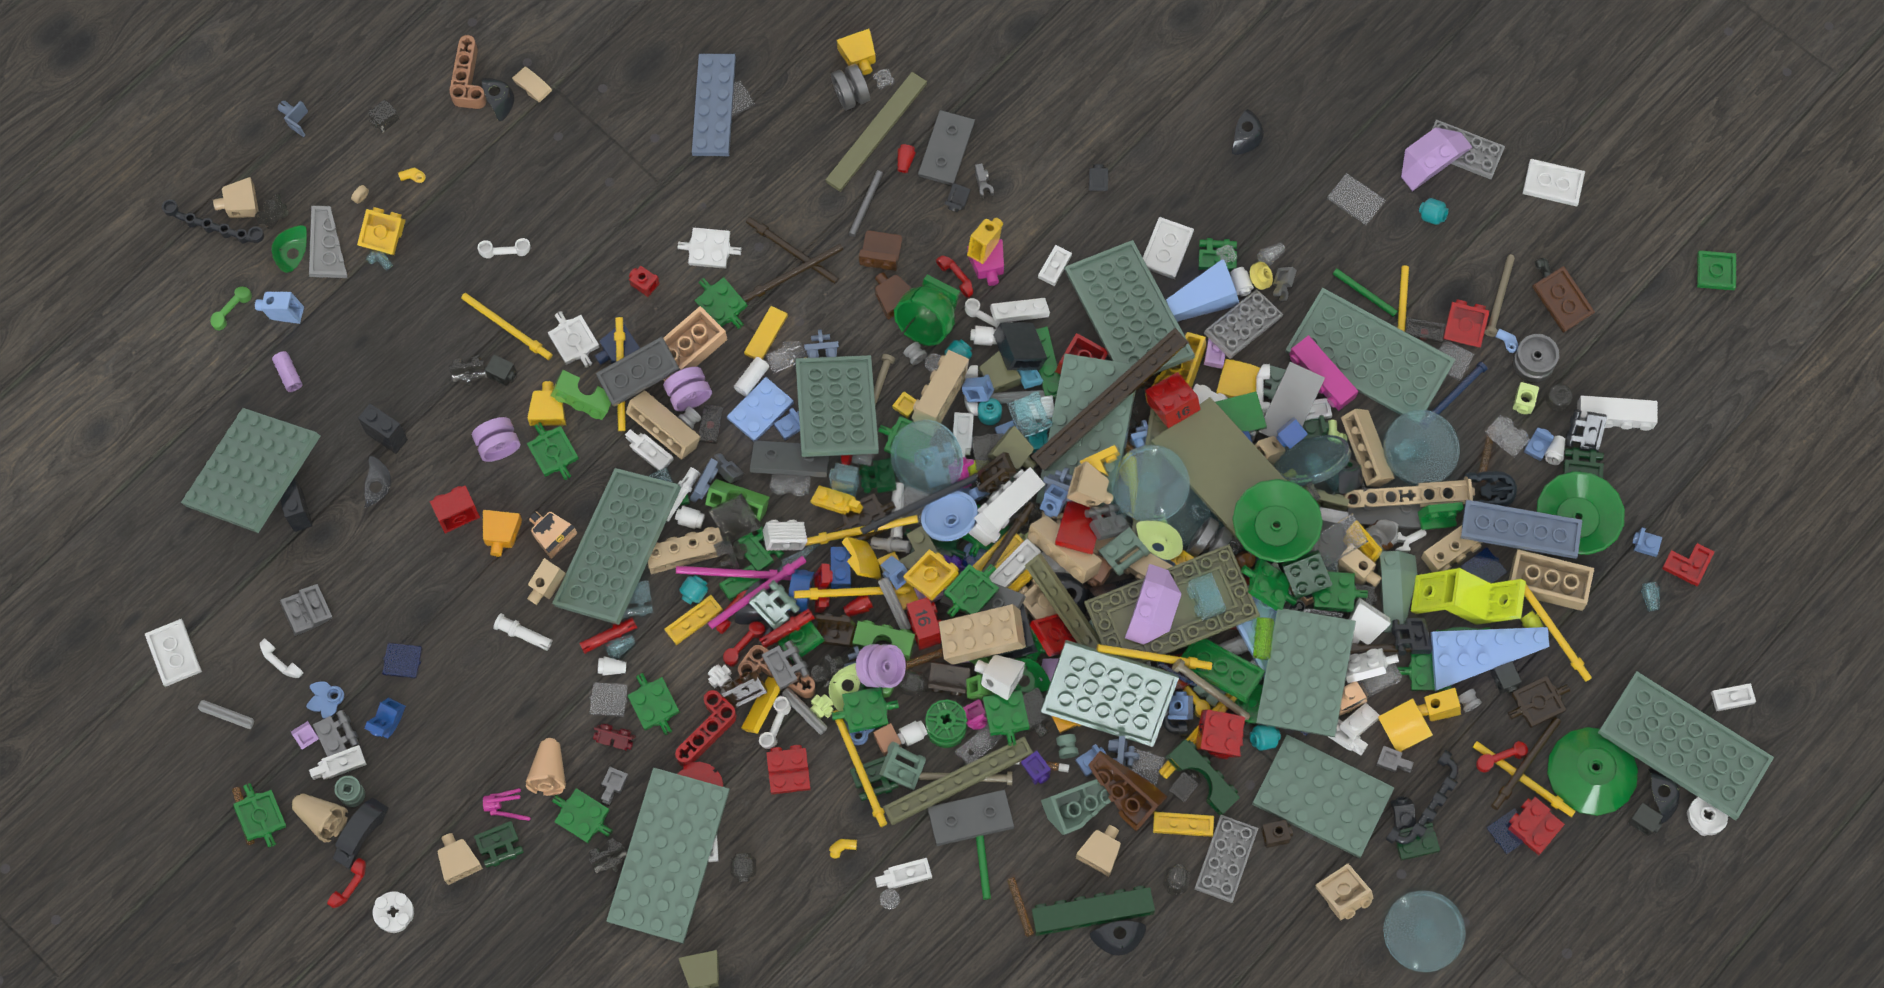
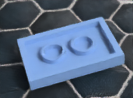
M765 377L727 416V419L754 442L794 404V401Z

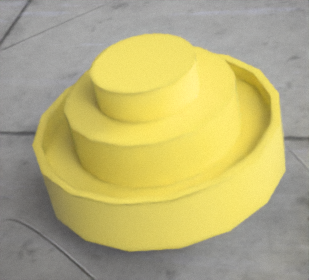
M1258 262L1250 267V279L1255 287L1263 290L1272 285L1273 275L1267 264Z

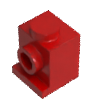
M642 266L638 269L634 268L629 274L630 285L647 297L660 284L658 276Z

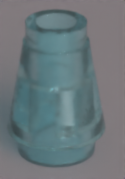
M1658 583L1642 584V589L1640 590L1648 611L1660 610V586H1658Z
M629 634L608 641L605 648L608 655L614 659L619 658L636 643L632 635Z

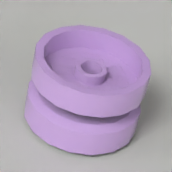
M699 367L682 369L671 375L663 384L667 395L671 397L670 401L676 411H685L688 406L695 408L706 402L712 395V390L708 382H705V376Z
M506 417L486 421L475 428L471 434L476 446H479L478 452L481 459L486 462L508 457L518 450L521 445L517 434L514 433L511 420Z
M869 644L860 650L856 659V672L860 682L865 686L893 688L904 677L906 668L905 657L897 646Z

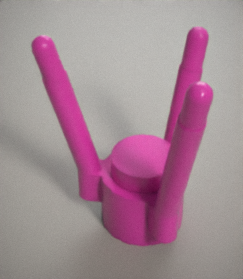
M520 788L483 797V809L485 812L490 811V815L531 820L527 816L498 811V809H501L502 801L520 799V795L508 796L521 792Z

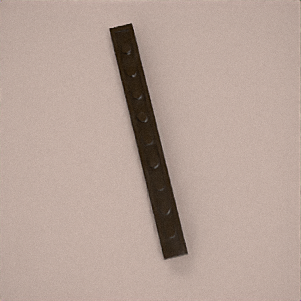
M1174 328L1031 457L1046 471L1189 342Z

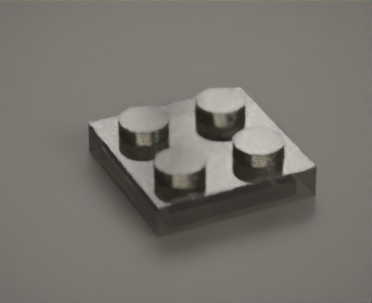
M742 493L708 511L728 544L760 529L762 526Z

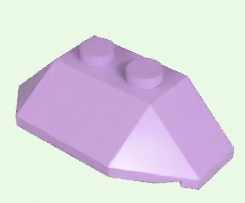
M1435 127L1405 149L1401 178L1413 192L1469 151L1472 146L1462 133Z
M1149 564L1125 639L1144 645L1170 631L1181 592L1168 570Z

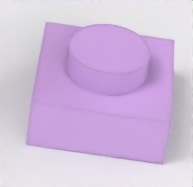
M308 721L291 731L301 749L319 739Z

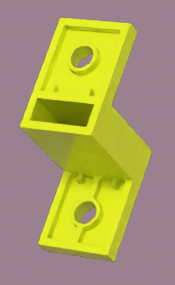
M1461 568L1416 575L1411 612L1420 614L1447 610L1475 625L1520 619L1526 581L1516 579L1489 583Z

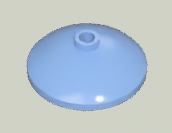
M955 491L926 505L922 511L921 523L924 531L935 540H956L965 536L975 526L977 521L974 517L978 514V508L971 496L964 492Z

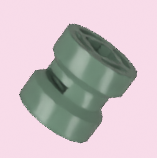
M1074 734L1061 735L1056 738L1057 745L1060 747L1059 758L1067 759L1079 755L1078 748L1075 747L1076 737Z

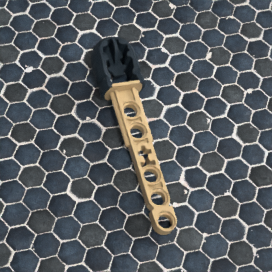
M1500 471L1479 472L1478 474L1474 472L1466 473L1464 480L1418 483V486L1368 489L1365 492L1363 490H1354L1346 493L1344 496L1345 498L1350 494L1357 496V503L1355 505L1348 503V508L1414 504L1426 507L1427 505L1457 502L1465 504L1466 500L1473 501V496H1475V488H1472L1471 481L1478 483L1487 480L1485 486L1480 487L1481 496H1486L1487 499H1491V495H1496L1497 497L1490 501L1478 500L1477 502L1507 507L1516 498L1517 486L1515 480L1510 475ZM1497 480L1500 481V482H1496V485H1492V486L1490 485V483H1493V482H1495V481H1497ZM1445 488H1450L1453 492V496L1450 499L1443 496ZM1426 489L1433 491V499L1427 500L1424 497ZM1408 490L1411 494H1414V497L1411 498V501H1409V498L1405 497L1401 498L1402 502H1399L1400 495L1407 494ZM1387 492L1395 494L1396 499L1394 502L1386 500ZM1368 493L1376 495L1377 500L1375 503L1372 504L1367 501Z

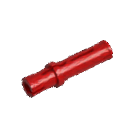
M808 608L796 617H790L789 621L759 638V641L767 649L795 630L799 631L803 625L814 620L815 617Z
M631 617L619 625L613 624V627L580 642L584 654L617 637L620 639L623 634L637 629L633 618Z

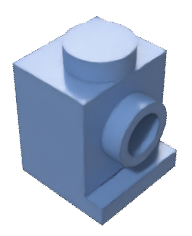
M989 375L967 378L962 385V392L966 396L967 402L989 401L994 391Z
M1054 484L1048 488L1040 509L1044 510L1046 516L1057 517L1061 513L1067 500L1068 491Z
M891 556L880 565L884 572L882 573L883 577H887L896 590L906 583L903 576L908 571L896 558Z
M1175 692L1169 703L1168 719H1193V696H1187V692ZM1178 702L1181 703L1180 709H1178Z

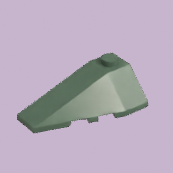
M1383 551L1377 559L1378 575L1382 578L1379 582L1382 613L1388 616L1391 622L1384 630V633L1392 632V621L1398 619L1400 624H1405L1417 575L1416 557L1401 551Z
M1097 779L1041 800L1048 820L1062 835L1082 828L1086 822L1097 815L1111 801L1104 786L1100 785Z

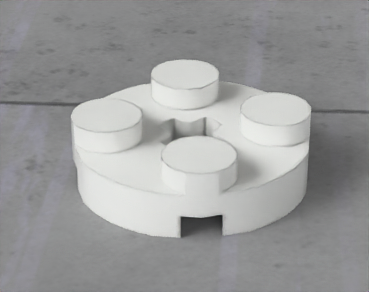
M1699 797L1690 804L1687 810L1690 825L1702 836L1715 835L1721 832L1727 825L1729 816ZM1705 810L1713 814L1711 816L1712 820L1704 817Z
M399 892L383 894L376 899L373 907L374 921L381 929L389 933L403 931L414 917L412 902L405 894ZM392 907L399 910L398 913H395V917L388 914Z

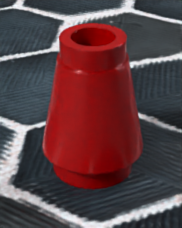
M900 145L898 149V172L908 173L916 154L913 146Z
M861 595L843 608L846 615L850 617L869 612L873 605L868 595Z

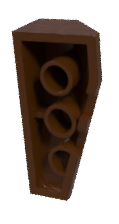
M1099 751L1088 765L1100 785L1104 786L1107 790L1110 801H1114L1121 818L1135 831L1139 830L1167 798L1153 783L1102 751Z

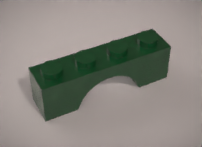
M1186 739L1181 741L1165 758L1178 772L1192 769L1201 773L1208 784L1206 802L1218 815L1224 814L1240 798L1237 795L1238 791L1233 785H1228L1223 780L1224 776L1220 771L1214 770L1210 766L1211 762L1206 756H1201L1196 751L1197 747L1192 741H1187Z

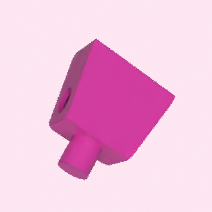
M1002 239L999 240L984 264L968 256L977 278H987L989 286L997 285L999 283L998 275L1004 274Z

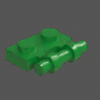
M1213 238L1199 240V247H1206L1207 250H1199L1198 270H1208L1223 259L1228 271L1236 269L1237 251H1229V248L1237 249V241H1230V239L1220 241L1213 240ZM1213 248H1223V251L1213 250Z
M759 525L755 528L758 533L757 536L754 537L751 532H748L737 540L735 545L756 571H763L774 562L770 555L775 553L778 558H781L785 553L782 550L767 551L760 544L761 541H765L763 527Z

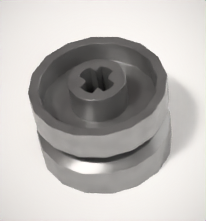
M856 64L847 66L845 73L842 70L831 73L835 92L845 110L855 107L856 101L860 104L870 101L867 84Z
M1532 334L1525 337L1520 342L1513 358V366L1516 373L1522 379L1529 382L1546 380L1552 374L1558 362L1559 349L1550 337L1543 334Z
M1209 517L1194 535L1188 546L1187 553L1193 557H1198L1202 553L1205 554L1226 546L1233 534L1226 527L1218 530L1219 522Z

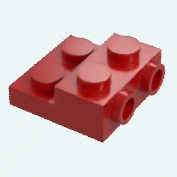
M1456 300V303L1452 302L1443 339L1481 348L1489 310H1485L1486 306L1475 304L1474 307L1467 306V302L1462 300Z
M801 745L790 746V750L782 751L781 747L771 748L770 752H766L771 795L811 790L806 748H802Z
M1534 797L1532 801L1528 798L1521 806L1524 810L1520 815L1516 813L1510 819L1509 823H1511V826L1508 830L1535 853L1540 855L1565 824L1549 812L1551 809Z

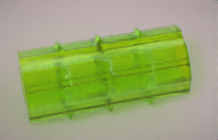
M1259 617L1256 619L1253 657L1256 659L1268 660L1271 657L1274 620L1271 618Z

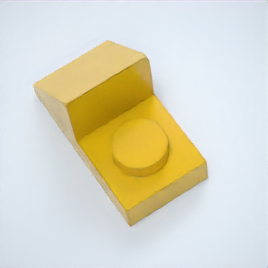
M1113 445L1081 460L1080 463L1082 464L1087 461L1100 473L1109 476L1104 462L1111 463L1117 460V456L1121 454L1118 448Z

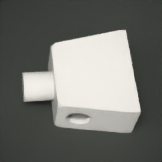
M1361 598L1357 600L1354 610L1349 617V620L1356 621L1352 643L1358 644L1361 640L1369 645L1391 624L1388 616Z
M994 655L989 664L978 660L974 671L983 674L981 682L983 687L1008 700L1023 676L1025 662Z

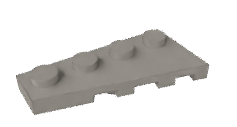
M311 206L309 277L347 278L330 206Z

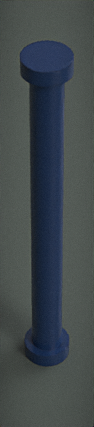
M1479 362L1476 365L1477 367L1424 419L1420 420L1419 426L1422 429L1427 430L1429 424L1482 372L1485 373L1488 370L1484 363Z

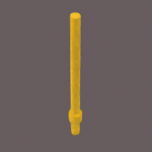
M467 293L462 295V300L525 343L535 354L539 353L547 360L552 358L553 354L543 348L542 344L537 340L533 341Z
M622 317L615 318L616 332L614 333V341H616V362L624 358L625 332H623ZM624 401L617 405L618 431H626Z
M913 515L896 519L879 527L878 531L918 523V516ZM861 527L828 534L827 532L819 533L818 536L807 538L805 546L818 543L822 545L832 540L861 535Z
M1526 584L1525 597L1568 656L1571 666L1587 682L1592 677L1584 667L1585 663L1574 653Z
M892 586L896 594L910 593V586H901L898 590ZM880 587L821 590L809 588V590L794 591V599L809 598L810 600H816L818 597L884 595Z
M1100 644L1096 648L1097 652L1174 664L1178 659H1182L1185 661L1184 665L1189 669H1212V662L1201 661L1195 657L1182 658Z
M1478 741L1473 746L1474 749L1483 755H1495V753ZM1505 760L1495 763L1512 776L1517 770ZM1523 774L1519 781L1549 801L1555 809L1559 808L1570 817L1576 812L1565 804L1562 798L1559 796L1555 797Z

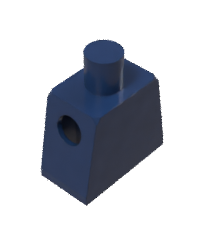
M623 323V332H625L624 357L640 349V347ZM616 328L600 340L603 351L594 355L599 365L610 360L611 364L616 362V341H614Z

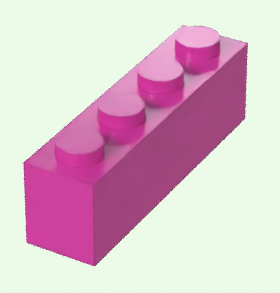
M1309 335L1291 348L1289 355L1294 364L1325 377L1319 393H1323L1327 397L1328 403L1333 408L1336 407L1339 411L1356 398L1358 390Z

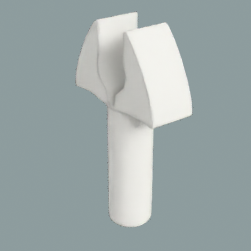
M1421 529L1407 537L1402 536L1401 532H1399L1397 542H1404V544L1395 551L1410 552L1409 544L1426 536V531Z

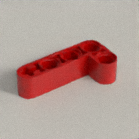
M711 690L704 695L705 707L711 715L676 749L677 762L683 767L691 762H695L736 721L735 708L717 691ZM711 698L718 699V702L715 705H710L708 703V701ZM725 711L732 712L729 718L722 717ZM709 726H718L715 732L708 731ZM696 739H703L704 743L697 746L694 744ZM684 753L685 755L688 754L689 757H688V758H686V757H683V758H682L681 755Z

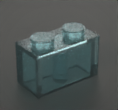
M836 463L835 468H831L829 475L832 489L856 497L860 481L859 468Z
M1212 573L1189 581L1187 592L1190 599L1194 598L1196 603L1194 609L1198 617L1201 616L1204 621L1225 613L1226 606Z

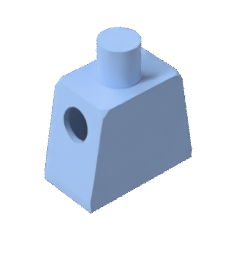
M266 292L263 300L257 299L255 302V309L263 311L271 320L297 324L301 322L304 306L292 292Z

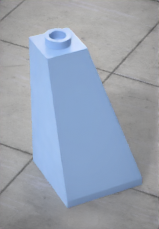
M1224 259L1166 299L1177 322L1235 307L1239 304L1237 292Z

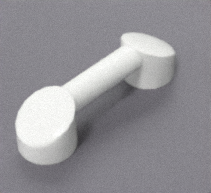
M525 238L518 239L513 247L493 248L490 241H482L478 244L479 254L485 258L502 254L524 256L531 248L530 242Z
M970 298L965 302L964 307L967 315L977 317L997 329L1000 323H995L993 317L979 310L980 302L978 300Z
M1263 364L1256 376V391L1264 416L1270 405V402H1264V379H1270V364Z
M971 365L969 367L964 383L967 378L978 377V365ZM964 395L967 411L974 414V416H978V402H967Z
M265 638L260 642V648L264 657L284 675L299 678L303 674L294 663L287 667L273 655L272 652L276 648Z
M784 696L777 697L773 703L777 714L770 732L763 733L759 738L760 745L765 749H771L777 745L776 736L784 715L790 712V702Z

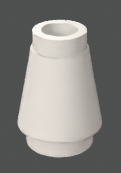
M1555 436L1547 449L1545 460L1549 464L1559 465L1563 461L1564 437Z
M605 656L598 660V673L602 674V676L626 672V662Z

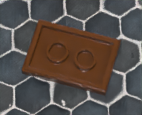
M1564 266L1532 286L1563 333L1595 313Z

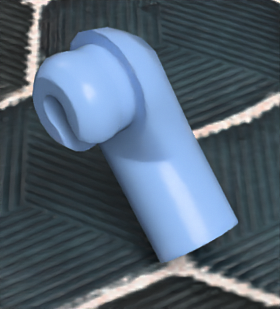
M1499 329L1496 337L1504 341L1507 351L1511 353L1516 352L1518 349L1516 337Z

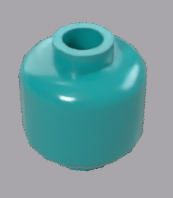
M1429 198L1426 202H1422L1419 213H1421L1423 221L1438 225L1446 220L1448 208H1446L1445 202Z
M962 339L960 341L954 340L944 352L946 355L948 350L968 359L972 357V348Z
M990 398L989 401L979 403L978 418L983 424L994 425L1000 421L1002 405L998 400Z
M697 575L688 576L679 589L683 595L682 599L689 604H692V602L700 603L708 592L707 582Z
M1267 725L1255 726L1250 733L1252 746L1260 751L1275 748L1281 738L1279 729Z

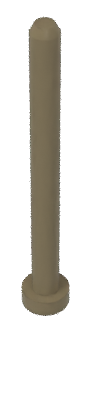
M1512 254L1507 256L1489 325L1485 327L1484 334L1490 337L1497 335L1496 324L1515 259Z
M883 354L881 358L883 364L874 386L875 406L890 364H894L895 358L888 354Z
M1178 659L1174 663L1173 671L1176 673L1180 671L1234 713L1244 716L1245 720L1250 718L1248 712L1184 665L1185 661Z
M1007 771V774H994L980 782H1007V785H1012V771ZM921 772L918 780L935 781L949 773Z

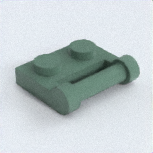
M1129 527L1102 547L1099 553L1120 577L1124 574V570L1143 556H1148L1150 551ZM1138 547L1139 550L1121 564H1117V562Z
M893 741L888 746V753L879 774L910 790H914L926 758L899 747V744ZM898 754L914 762V767L896 760V755Z

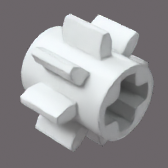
M719 664L714 666L708 672L710 676L708 679L709 683L714 688L719 686L722 689L724 683L732 680L730 677L732 674L731 670L726 665L723 667Z

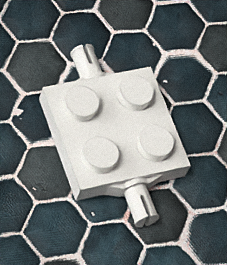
M693 228L692 238L689 243L678 241V249L689 250L688 263L693 266L726 269L727 259L730 254L741 255L742 250L741 247L730 246V231Z
M559 312V315L556 313L555 317L560 324L555 329L549 331L548 335L565 364L568 365L575 360L581 359L586 368L588 364L591 366L592 362L587 355L598 349L599 344L583 317L579 315L574 319L566 320L562 312Z
M1382 648L1371 649L1362 654L1350 655L1346 676L1347 682L1352 683L1386 674V668L1389 664L1399 662L1398 655L1385 657Z

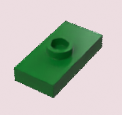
M751 564V565H749L748 567L744 568L743 570H756V569H755V568L753 567V565ZM729 577L719 583V587L728 600L731 601L739 593L748 590L760 578Z

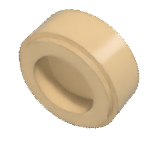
M361 185L354 191L351 199L357 204L361 203L368 195L369 190L364 185Z

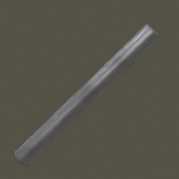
M879 170L876 171L849 231V235L852 237L856 236L882 178L883 172Z

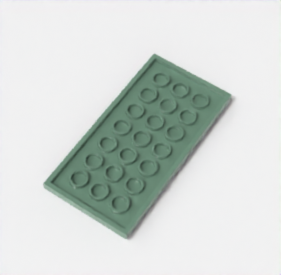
M1133 240L1065 266V272L1111 361L1134 365L1174 328L1186 339ZM1189 343L1156 373L1194 359L1195 355Z
M1324 288L1321 289L1285 350L1286 353L1290 354L1291 348L1309 335L1359 393L1416 424H1419L1456 360Z
M1065 354L1048 441L1133 364ZM1135 391L1046 471L1042 469L1040 479L1043 481L1045 476L1047 477L1049 474L1055 475L1056 470L1063 472L1065 467L1070 469L1069 474L1073 476L1074 469L1081 464V460L1115 445L1121 455L1117 456V460L1111 463L1104 462L1109 475H1104L1109 480L1107 491L1113 494L1111 503L1114 504ZM1045 485L1037 493V504H1042ZM1101 503V504H1099V505H1097V506H1098V507H1103V506L1105 505V503Z
M615 468L552 604L561 609L619 625L678 497L681 486L676 483Z
M1637 671L1598 732L1604 738L1734 820H1737L1774 759L1767 752Z
M653 768L606 922L684 944L730 792L729 788Z

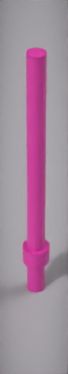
M801 556L793 563L786 564L782 567L783 570L708 622L711 629L715 628L749 603V599L763 588L767 591L770 588L768 585L771 581L775 580L778 583L786 576L790 577L797 568L806 563L805 558Z
M676 566V574L770 579L778 573L777 570L772 569L770 571ZM792 575L790 577L786 576L782 580H791Z

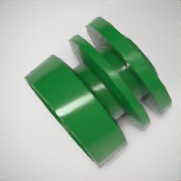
M940 700L932 704L928 709L925 722L927 736L930 741L942 748H951L961 743L967 731V718L963 707L952 700ZM948 718L949 722L943 724V721H945Z

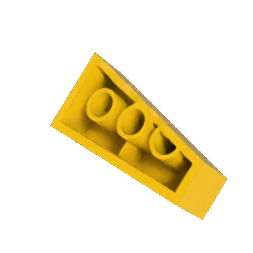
M1187 332L1185 337L1194 352L1195 358L1162 371L1156 377L1152 386L1178 372L1192 388L1207 347L1206 337Z

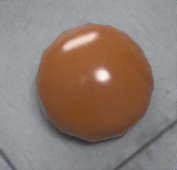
M1247 550L1234 555L1240 570L1244 565L1251 569L1256 562V556L1250 555Z

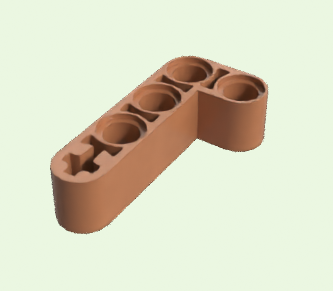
M465 35L459 40L450 86V96L455 106L481 109L486 105L487 99L483 88L472 85L478 48L474 38L470 35Z
M761 645L753 646L738 666L739 677L744 669H751L752 672L756 670L759 674L762 671L773 678L764 659L756 660L753 658L756 653L764 654L769 650ZM797 672L795 675L798 681L787 686V688H790L805 699L813 697L816 692L814 680L809 676L803 678L801 673ZM808 685H810V689H803V686L807 687Z

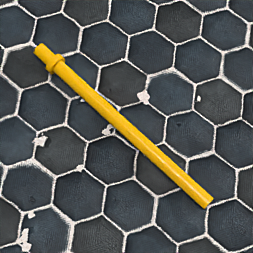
M1409 266L1401 267L1398 329L1404 332Z
M843 719L835 720L872 806V814L877 818L880 827L887 825L884 809L879 805Z

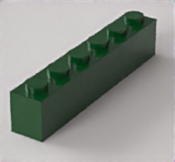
M1137 886L1132 891L1127 892L1125 889L1116 890L1114 894L1110 895L1098 893L1094 895V898L1086 899V896L1075 898L1072 902L1059 900L1054 902L1055 905L1047 906L1045 903L1038 904L1031 910L1036 936L1150 916L1155 913L1151 888H1145V886Z

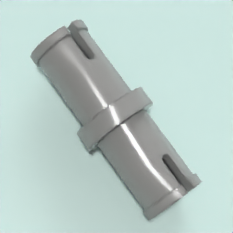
M872 537L871 545L874 546H871V548L887 550V552L891 553L893 551L909 553L911 542L895 540L894 537H889L888 539Z

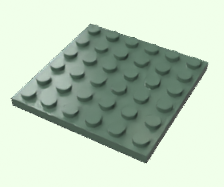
M242 408L181 503L191 509L259 533L317 443L320 435L317 432Z

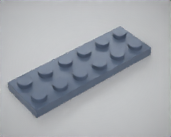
M699 54L692 143L693 156H729L736 64L735 54Z
M1466 500L1460 538L1576 559L1579 551L1582 520Z

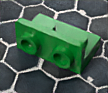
M1462 502L1427 505L1418 511L1421 529L1430 530L1457 526L1455 517L1457 513L1463 510Z

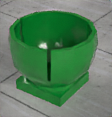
M927 274L923 280L922 287L912 288L901 297L894 309L895 322L903 332L914 318L904 334L914 342H919L926 346L940 344L954 326V313L960 291Z

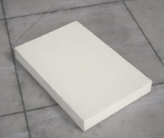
M1530 159L1522 194L1578 206L1585 171Z
M1159 217L1143 256L1149 271L1175 279L1194 229Z
M182 619L145 633L165 687L202 672Z

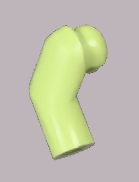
M1328 420L1329 439L1337 445L1346 443L1348 437L1346 434L1343 435V433L1337 431V421Z

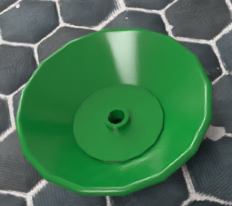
M1573 471L1558 475L1545 485L1537 500V512L1576 519L1575 515L1581 517L1582 527L1578 554L1589 555L1604 551L1618 539L1624 527L1625 508L1619 493L1607 480L1592 473Z
M1281 479L1260 481L1245 490L1236 502L1232 519L1236 537L1243 547L1259 559L1275 563L1294 561L1310 552L1320 538L1323 524L1320 506L1311 493L1294 482ZM1273 524H1278L1280 527L1275 528Z
M1586 727L1570 731L1557 741L1549 755L1547 774L1552 790L1564 800L1565 804L1579 813L1599 816L1615 812L1629 801L1637 787L1638 768L1633 755L1598 734L1600 729ZM1592 765L1598 766L1599 770L1595 771Z

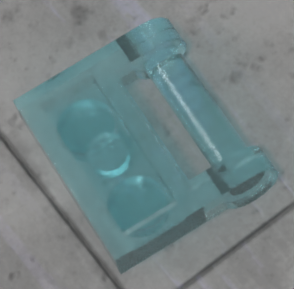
M1033 392L1029 396L1007 403L1016 428L1024 437L1047 430L1053 426L1041 403L1039 392ZM1034 403L1042 421L1041 423H1036L1029 404Z

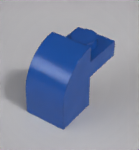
M795 570L791 577L788 596L794 598V591L809 590L814 579V572ZM795 598L796 604L800 607L799 612H804L808 609L809 598Z
M387 698L380 703L376 716L367 721L364 729L370 731L374 736L389 738L399 724L406 706Z

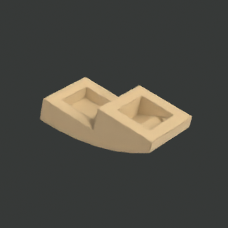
M524 67L512 78L517 85L526 90L527 94L538 102L543 100L552 91L540 77L527 67Z

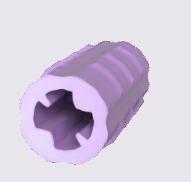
M283 351L274 355L272 360L286 390L294 392L300 389L302 382L289 354Z

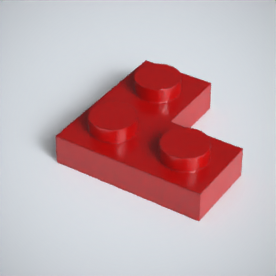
M1697 543L1688 559L1671 550L1662 569L1698 586L1712 559L1714 551Z
M821 564L815 573L814 588H818V590L826 589L829 583L832 582L833 572L830 570L829 564ZM818 597L815 600V613L824 612L826 607L829 606V597Z

